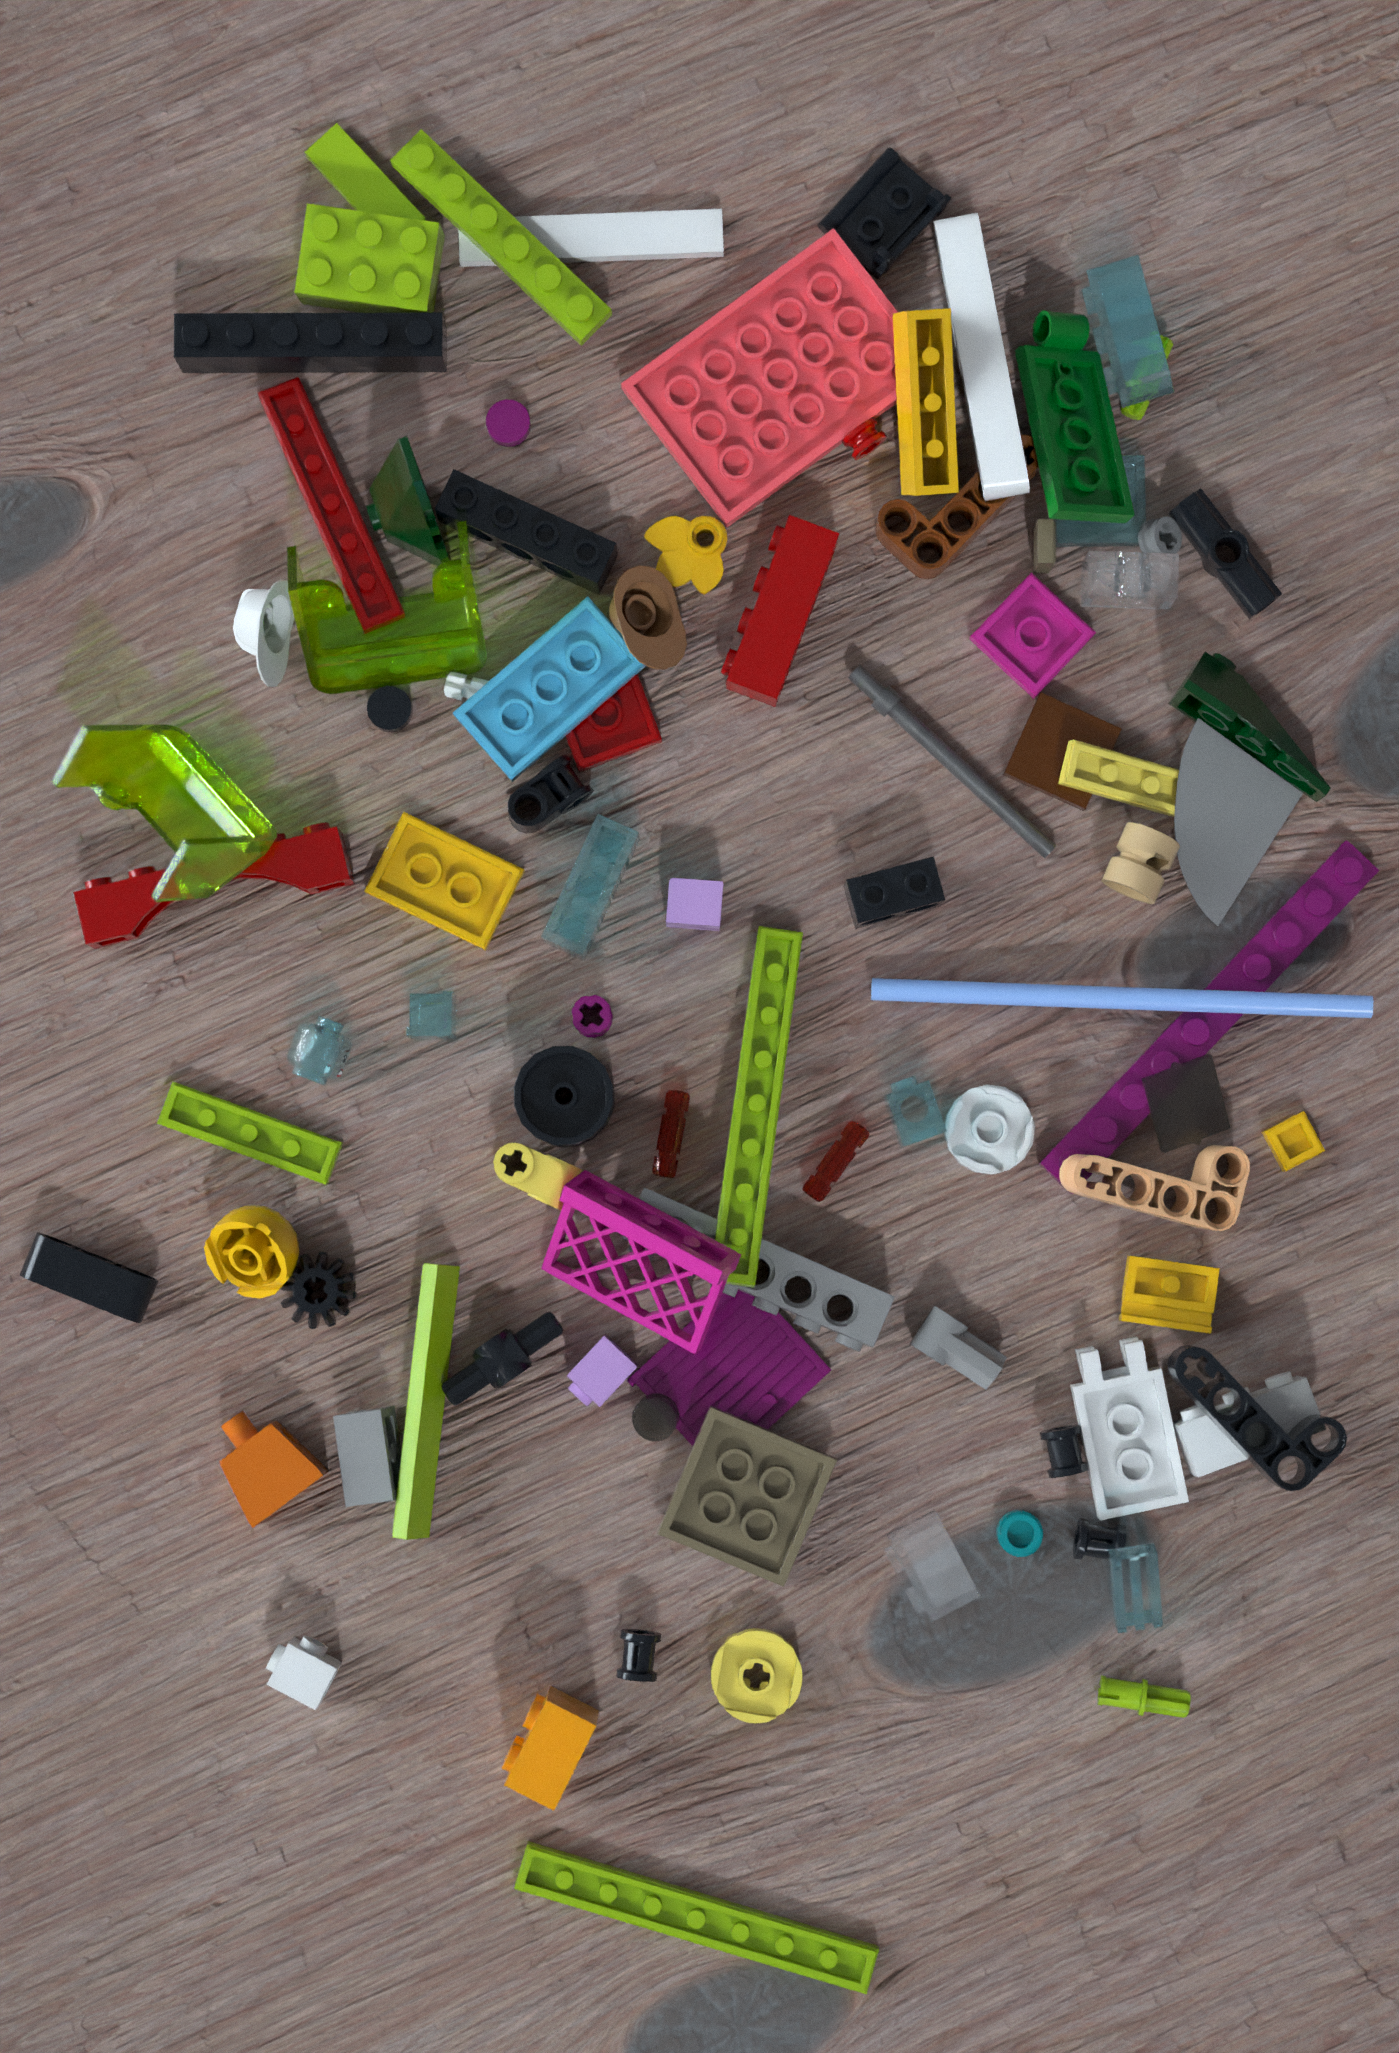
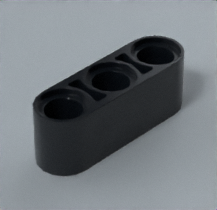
M38 1232L20 1272V1276L27 1280L136 1323L142 1322L158 1283L157 1279Z

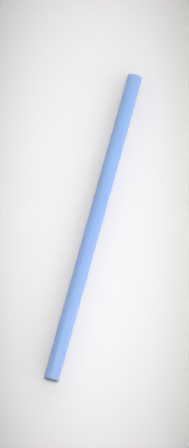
M872 978L871 1000L1347 1018H1372L1373 996L885 978Z

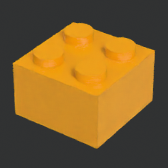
M552 1686L546 1697L537 1693L523 1723V1727L529 1729L525 1739L516 1735L501 1768L508 1772L504 1786L554 1811L597 1726L599 1710Z

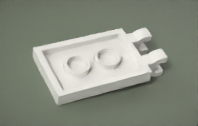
M1138 1337L1119 1340L1125 1366L1105 1371L1101 1369L1099 1352L1097 1349L1094 1350L1093 1346L1075 1349L1083 1382L1072 1384L1070 1387L1078 1425L1081 1430L1080 1436L1085 1460L1089 1468L1088 1474L1097 1518L1100 1521L1189 1502L1162 1369L1159 1366L1147 1368L1143 1341L1138 1340Z

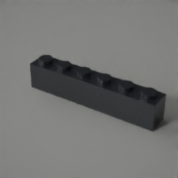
M442 312L174 313V359L183 373L447 372V327Z

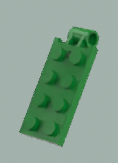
M1042 310L1036 316L1033 324V339L1037 346H1019L1015 350L1049 519L1126 523L1135 514L1100 352L1081 350L1089 337L1088 319L1084 314Z

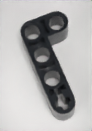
M1191 1345L1180 1346L1170 1355L1167 1366L1172 1379L1273 1485L1288 1491L1303 1489L1336 1459L1345 1448L1347 1436L1342 1424L1333 1418L1318 1414L1309 1415L1302 1419L1287 1434L1220 1362L1204 1348ZM1185 1358H1199L1200 1361L1196 1365L1197 1369L1204 1377L1213 1380L1204 1384L1197 1376L1184 1375L1183 1373L1188 1368L1184 1363ZM1222 1388L1230 1389L1234 1396L1232 1408L1225 1413H1219L1215 1409L1213 1402L1215 1394ZM1260 1422L1265 1427V1440L1262 1444L1251 1447L1246 1441V1431L1251 1424ZM1325 1424L1330 1430L1331 1438L1327 1446L1317 1449L1312 1443V1432L1317 1426ZM1293 1456L1298 1465L1297 1473L1292 1479L1283 1481L1278 1474L1279 1463L1285 1457Z

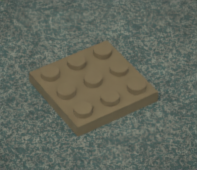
M710 1405L657 1533L784 1587L837 1459Z

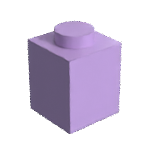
M605 1334L567 1375L573 1381L568 1389L586 1406H589L594 1401L601 1407L638 1367V1364Z

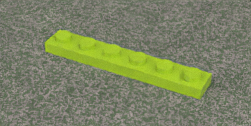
M422 129L390 160L392 167L581 346L612 316V309Z

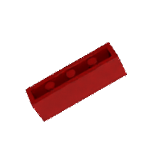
M789 515L785 527L776 526L768 547L769 551L775 553L769 568L760 567L752 589L753 592L759 594L754 609L745 607L737 628V633L743 634L738 651L729 649L721 670V674L728 676L726 689L776 707L837 547L840 533Z

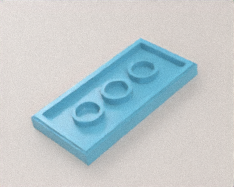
M587 596L457 708L453 715L513 782L646 667V665L640 663L629 652L622 634Z

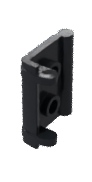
M888 147L817 225L824 234L834 228L865 270L875 279H879L892 268L894 262L934 218L938 217L946 209L947 204L951 201V197L947 194L943 195L936 188H932L901 160L895 150Z

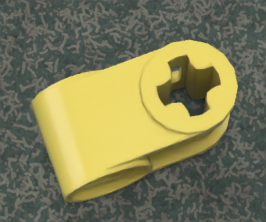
M509 1143L499 1148L493 1161L494 1170L499 1179L528 1193V1196L558 1210H561L563 1202L559 1199L564 1185L583 1171L549 1154L544 1155L519 1143ZM516 1151L523 1154L521 1162L527 1165L524 1172L516 1171L512 1177L505 1174L506 1165L501 1160L504 1155L512 1157Z

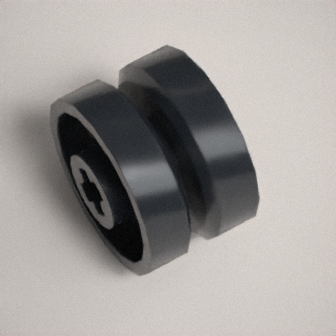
M552 1046L534 1054L521 1068L514 1085V1107L522 1125L537 1139L556 1147H577L595 1139L608 1125L615 1108L614 1086L605 1066L591 1053L574 1046ZM560 1088H568L573 1093V1099L569 1104L561 1105L556 1101L555 1095L559 1094L558 1090Z

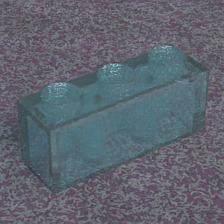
M1139 255L1086 270L1090 287L1082 289L1088 315L1098 314L1100 327L1093 328L1092 331L1099 355L1108 352L1111 366L1103 368L1109 395L1118 393L1123 408L1174 393L1171 374Z
M597 814L541 938L544 943L585 961L640 841L638 831Z

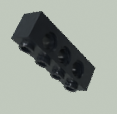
M453 469L435 507L440 523L600 595L618 556L617 544L455 469Z

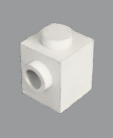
M303 1636L302 1640L294 1637L286 1647L278 1644L271 1656L266 1669L273 1673L267 1685L316 1710L322 1703L342 1662L326 1654L328 1647L318 1640L308 1636Z

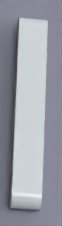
M978 213L935 220L936 244L948 308H951V325L984 500L989 501L1030 493L1027 466Z

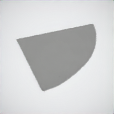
M1198 718L1189 734L1180 762L1175 799V841L1180 845L1177 857L1189 891L1204 914L1214 924L1219 926L1303 793Z

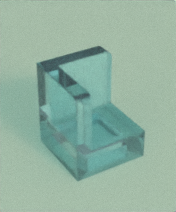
M443 991V994L410 993L409 1027H406V1036L414 1040H456V994L453 991Z

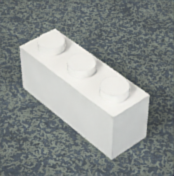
M1290 1371L1265 1379L1267 1387L1250 1393L1248 1387H1244L1287 1434L1307 1416L1321 1415L1307 1378L1301 1376L1292 1377ZM1232 1392L1222 1396L1224 1403L1214 1406L1219 1413H1225L1232 1408L1234 1403ZM1197 1405L1180 1411L1182 1419L1173 1422L1176 1438L1191 1475L1201 1477L1247 1460L1244 1454ZM1255 1422L1248 1427L1246 1441L1251 1447H1256L1265 1440L1266 1431L1262 1423ZM1325 1425L1317 1426L1313 1430L1312 1435L1326 1430Z

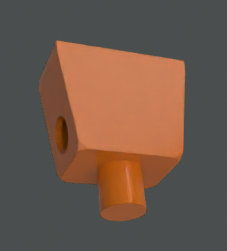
M241 1411L221 1426L236 1449L219 1462L252 1528L329 1472L277 1420L258 1432L245 1412Z

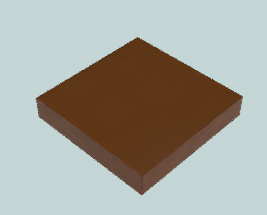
M1040 692L1003 775L1085 811L1092 794L1058 784L1068 741L1074 739L1113 750L1122 728Z

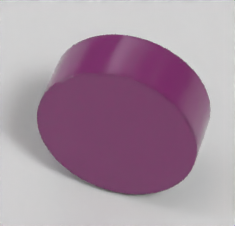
M505 399L496 402L491 406L486 415L488 434L498 445L504 447L517 446L530 433L531 422L529 413L521 403L515 400Z

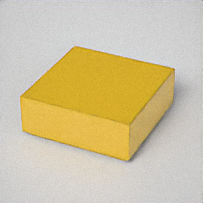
M1304 1111L1262 1132L1282 1172H1286L1325 1151Z

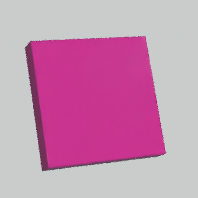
M1030 573L970 636L969 640L1035 699L1091 640L1096 632L1035 575Z

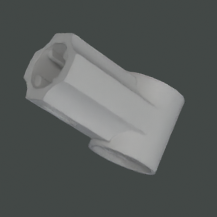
M934 1306L910 1344L941 1365H949L987 1390L1003 1368L1007 1357L985 1341L969 1333L967 1326Z

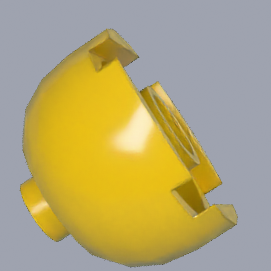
M248 1205L230 1211L214 1226L205 1242L204 1251L208 1266L221 1283L224 1284L228 1279L232 1284L240 1287L236 1293L244 1297L261 1299L275 1295L292 1276L299 1257V1244L297 1234L292 1225L279 1212L266 1206Z

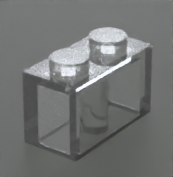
M935 1510L887 1534L891 1546L884 1549L896 1574L905 1570L912 1584V1587L905 1590L917 1615L926 1611L928 1617L933 1622L981 1597Z

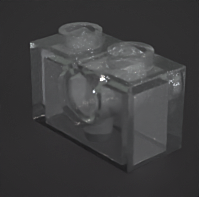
M1089 551L1082 562L1081 607L1169 610L1178 599L1179 554Z

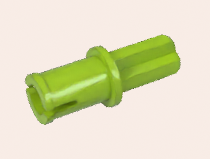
M1103 1675L1100 1677L1099 1685L1101 1687L1098 1689L1097 1705L1099 1706L1106 1705L1137 1710L1139 1716H1143L1144 1712L1184 1718L1189 1713L1191 1696L1187 1690L1148 1684L1147 1679H1142L1141 1683L1108 1678Z

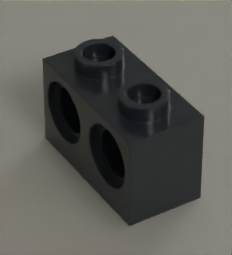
M934 856L847 879L843 886L855 929L939 907L945 901Z

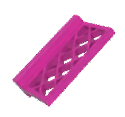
M584 1170L563 1187L559 1199L563 1202V1206L541 1269L691 1353L696 1354L702 1348L727 1279L736 1270L741 1254ZM575 1209L589 1217L594 1231L579 1234L572 1218ZM618 1232L627 1237L633 1252L618 1256L609 1234ZM598 1237L607 1260L592 1264L583 1242ZM571 1245L581 1265V1268L574 1270L557 1261L561 1249ZM656 1253L667 1259L672 1273L657 1277L648 1255ZM637 1259L646 1281L631 1285L622 1263ZM611 1267L620 1289L611 1291L602 1286L596 1271ZM696 1275L711 1283L712 1286L708 1296L696 1299L687 1277ZM676 1280L685 1302L669 1306L661 1284ZM649 1288L658 1310L649 1312L640 1307L634 1292ZM689 1310L696 1326L693 1336L679 1329L673 1314Z

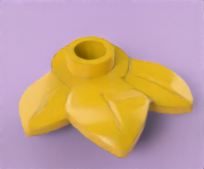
M670 516L654 523L645 532L644 538L646 541L662 551L656 565V570L663 573L671 583L672 588L692 581L695 588L705 595L718 585L724 572L721 554L727 545V532L719 520L710 516H700L692 521H688L678 516ZM701 533H709L713 536L714 541L709 546H701L697 542V537Z

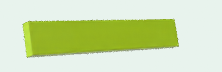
M424 1263L422 1268L392 1531L393 1538L411 1540L429 1538L445 1403V1394L441 1386L448 1377L460 1266Z

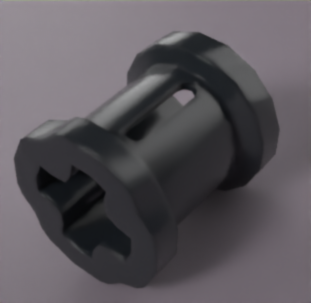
M1078 1424L1056 1427L1040 1432L1041 1440L1047 1443L1051 1468L1048 1470L1049 1478L1065 1477L1089 1470L1087 1462H1083L1077 1438V1434L1081 1430Z
M1079 1518L1074 1536V1559L1082 1560L1084 1556L1109 1559L1113 1565L1120 1566L1125 1552L1126 1526L1117 1524L1115 1528L1093 1525L1089 1524L1087 1519Z
M622 1629L620 1638L624 1640L622 1667L617 1669L616 1677L638 1682L657 1681V1672L653 1671L655 1646L656 1643L661 1641V1633L640 1629Z

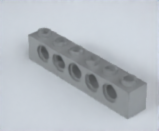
M643 1188L639 1197L640 1200L715 1239L716 1218L647 1188ZM622 1236L623 1240L629 1242L627 1237ZM761 1239L759 1260L763 1261L768 1267L769 1274L767 1280L761 1285H755L754 1288L726 1284L722 1292L735 1297L737 1291L740 1290L754 1296L753 1306L776 1316L780 1308L795 1314L796 1318L793 1323L818 1334L821 1326L838 1333L835 1342L858 1352L861 1351L863 1345L874 1347L895 1298L888 1293L764 1239ZM629 1244L627 1251L633 1252L632 1247ZM656 1253L648 1255L650 1261H652ZM695 1275L688 1276V1278L694 1279ZM800 1277L808 1283L810 1294L803 1303H793L786 1297L785 1285L790 1278ZM834 1295L846 1297L851 1304V1313L842 1322L831 1319L827 1313V1303Z

